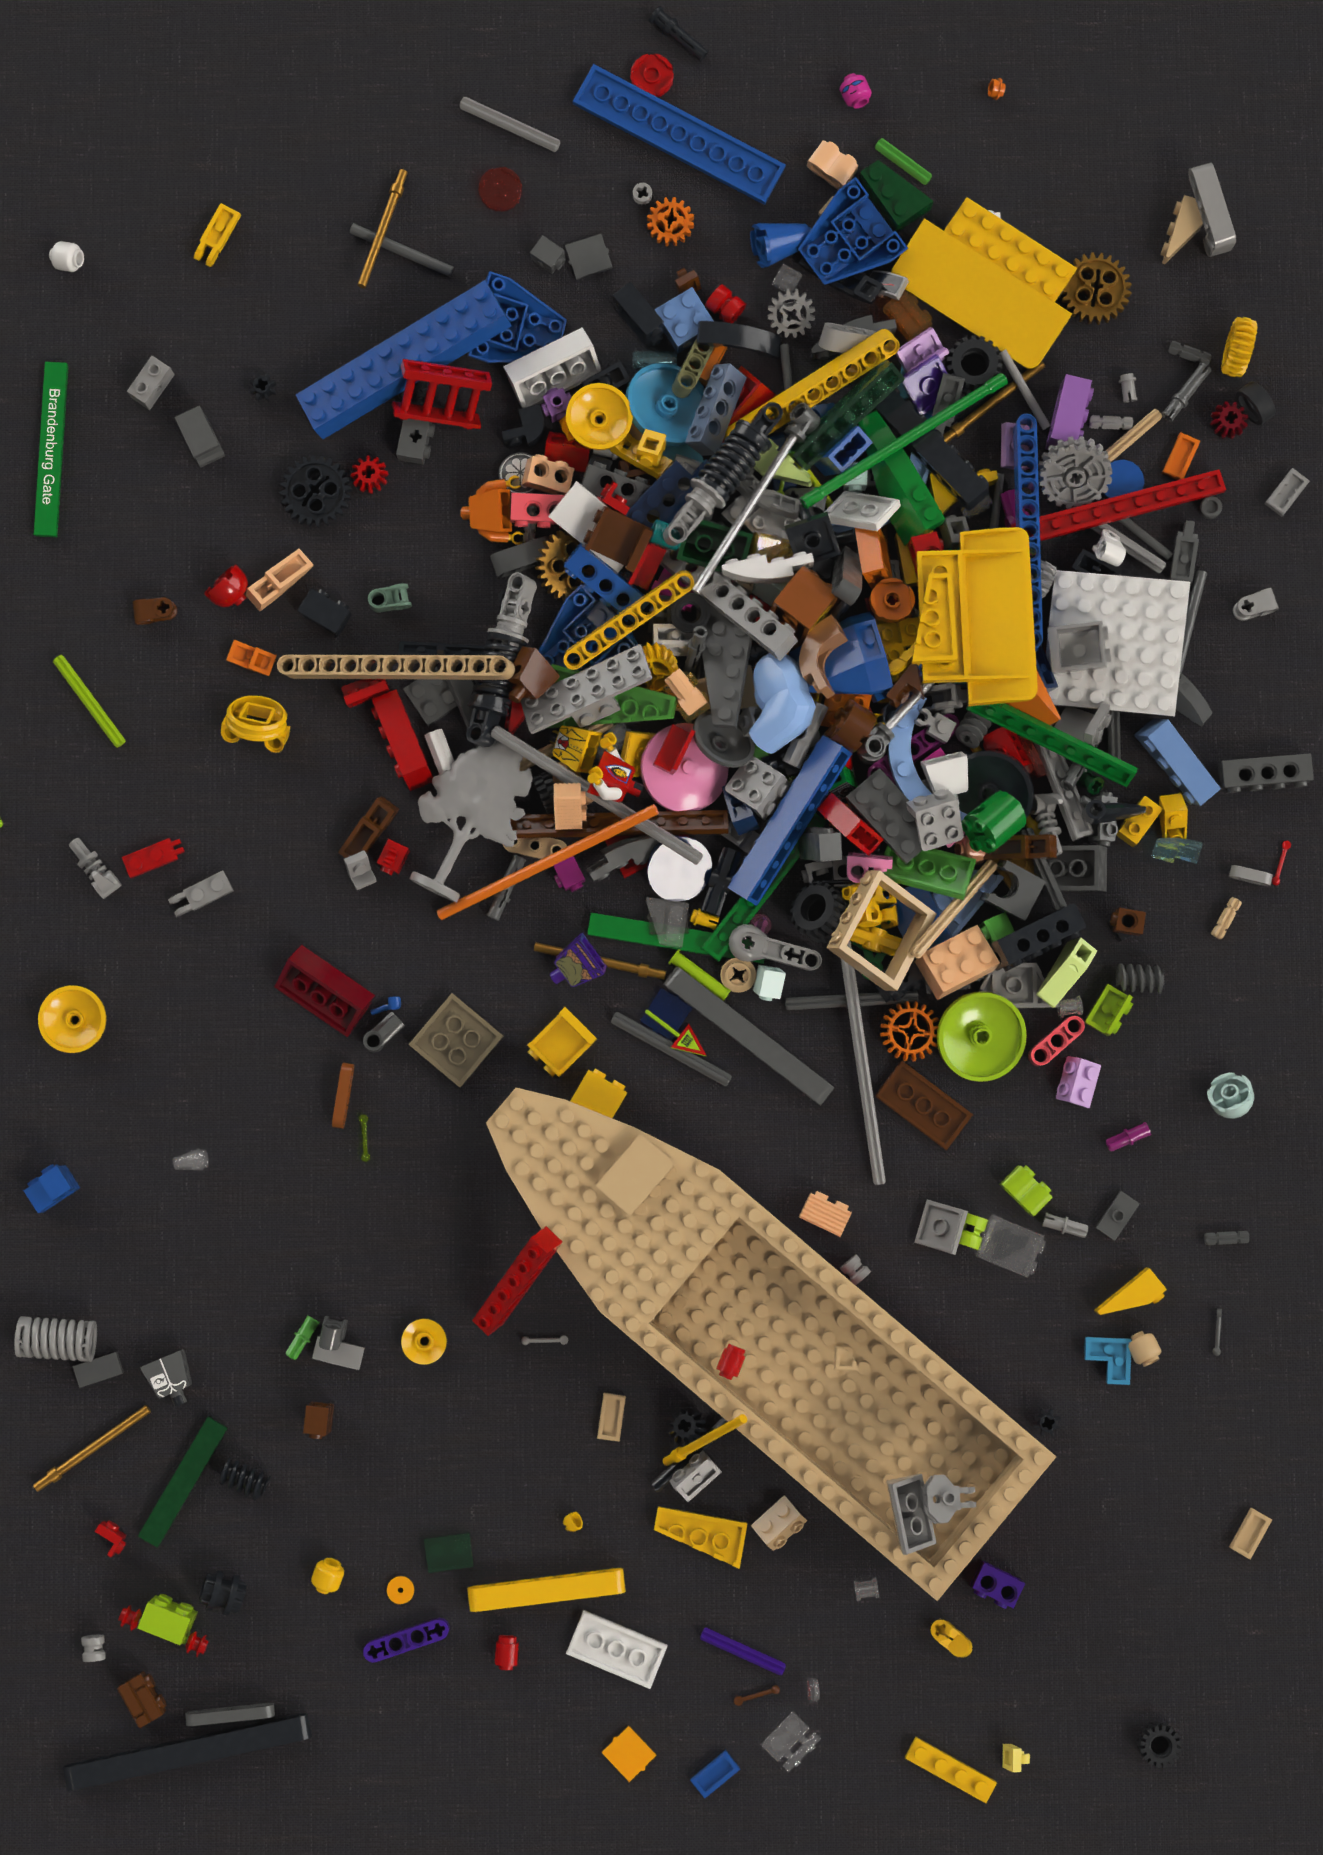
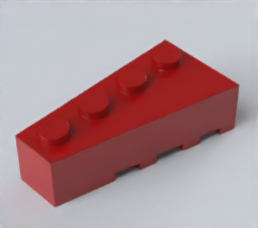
M397 689L373 698L374 707L371 708V711L376 721L380 719L382 726L378 728L383 740L388 739L390 745L386 746L391 759L395 757L397 761L394 768L398 777L403 776L410 791L432 783L433 775L419 746V741L411 726L410 719Z

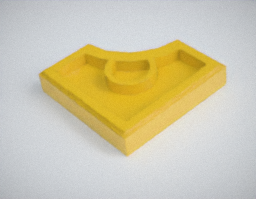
M626 731L620 757L627 764L635 768L633 777H640L643 751L649 740L656 733Z

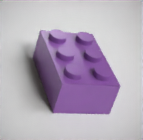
M1068 374L1065 375L1059 387L1045 449L1049 450L1048 447L1050 445H1058V440L1062 439L1065 442L1068 440V437L1072 436L1074 440H1078L1079 436H1083L1084 431L1080 429L1086 423L1089 410L1085 408L1088 407L1089 401L1091 402L1094 388H1090L1092 380Z

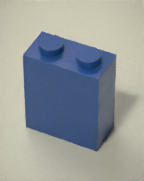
M859 426L840 429L810 460L824 476L841 474L873 442Z

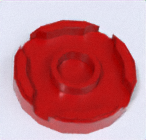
M645 54L634 62L630 78L633 85L656 97H660L671 88L674 73L672 65L667 58L660 54Z

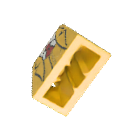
M562 725L559 731L554 730L549 736V741L555 744L552 752L553 756L575 772L588 773L593 766L603 733Z

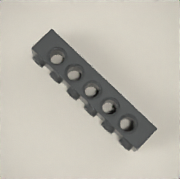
M594 461L593 465L587 464L581 485L592 494L603 497L600 495L603 487L600 485V479L605 475L610 476L612 481L618 484L611 496L615 497L618 494L627 500L626 505L629 507L651 486L648 485L649 480L638 476L635 477V480L626 477L627 472L616 468L614 472L605 470L607 465ZM624 483L632 485L633 490L631 494H622L621 487ZM666 494L662 499L663 502L666 498H672L675 502V497L672 494ZM656 510L648 512V514L660 517L659 512ZM713 513L710 515V517L704 516L703 520L710 522Z

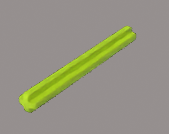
M63 655L57 656L53 663L113 745L117 748L122 746L126 742L124 737Z

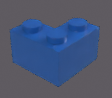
M52 1164L41 1171L43 1175L27 1183L29 1187L23 1191L37 1213H43L80 1189V1186L66 1165L59 1166L57 1164L54 1166Z

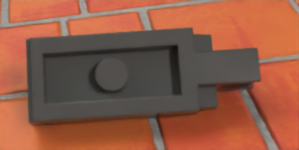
M943 373L932 416L960 399L965 378ZM955 416L940 424L934 430H939L943 435L945 426L951 427Z
M1186 520L1183 525V531L1177 532L1169 580L1187 581L1190 584L1193 581L1199 543L1198 534H1193L1194 521Z

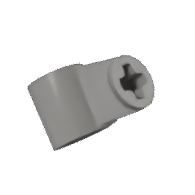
M1267 588L1241 598L1233 607L1235 618L1245 621L1277 611L1279 607L1272 588Z

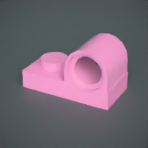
M848 852L847 877L852 882L859 883L866 871L869 870V867H874V870H880L881 872H887V869H892L893 856L875 854L868 856L865 853ZM854 866H861L864 872L861 875H855L851 869Z

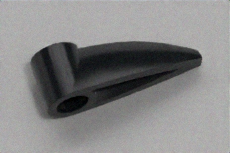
M1091 800L1084 807L1082 816L1086 822L1091 824L1111 822L1146 813V806L1127 803H1103L1100 800ZM1092 807L1095 808V810H1098V814L1096 816H1093V813H1090Z

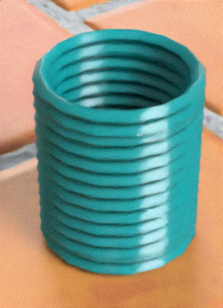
M658 519L655 520L652 526L653 534L649 542L677 551L680 544L670 546L663 538L664 530L670 523L658 521ZM672 529V537L676 540H679V531L676 529Z

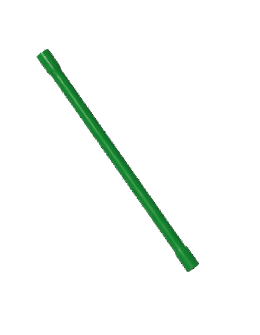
M1003 373L997 374L979 388L820 487H816L800 497L801 504L806 509L810 508L847 482L985 396L1007 385V378Z

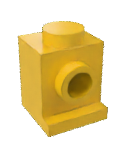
M645 429L637 448L636 460L645 467L658 466L663 451L666 449L667 435Z

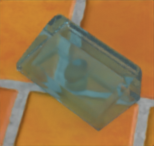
M676 351L633 352L634 368H644L655 363H668L677 366Z

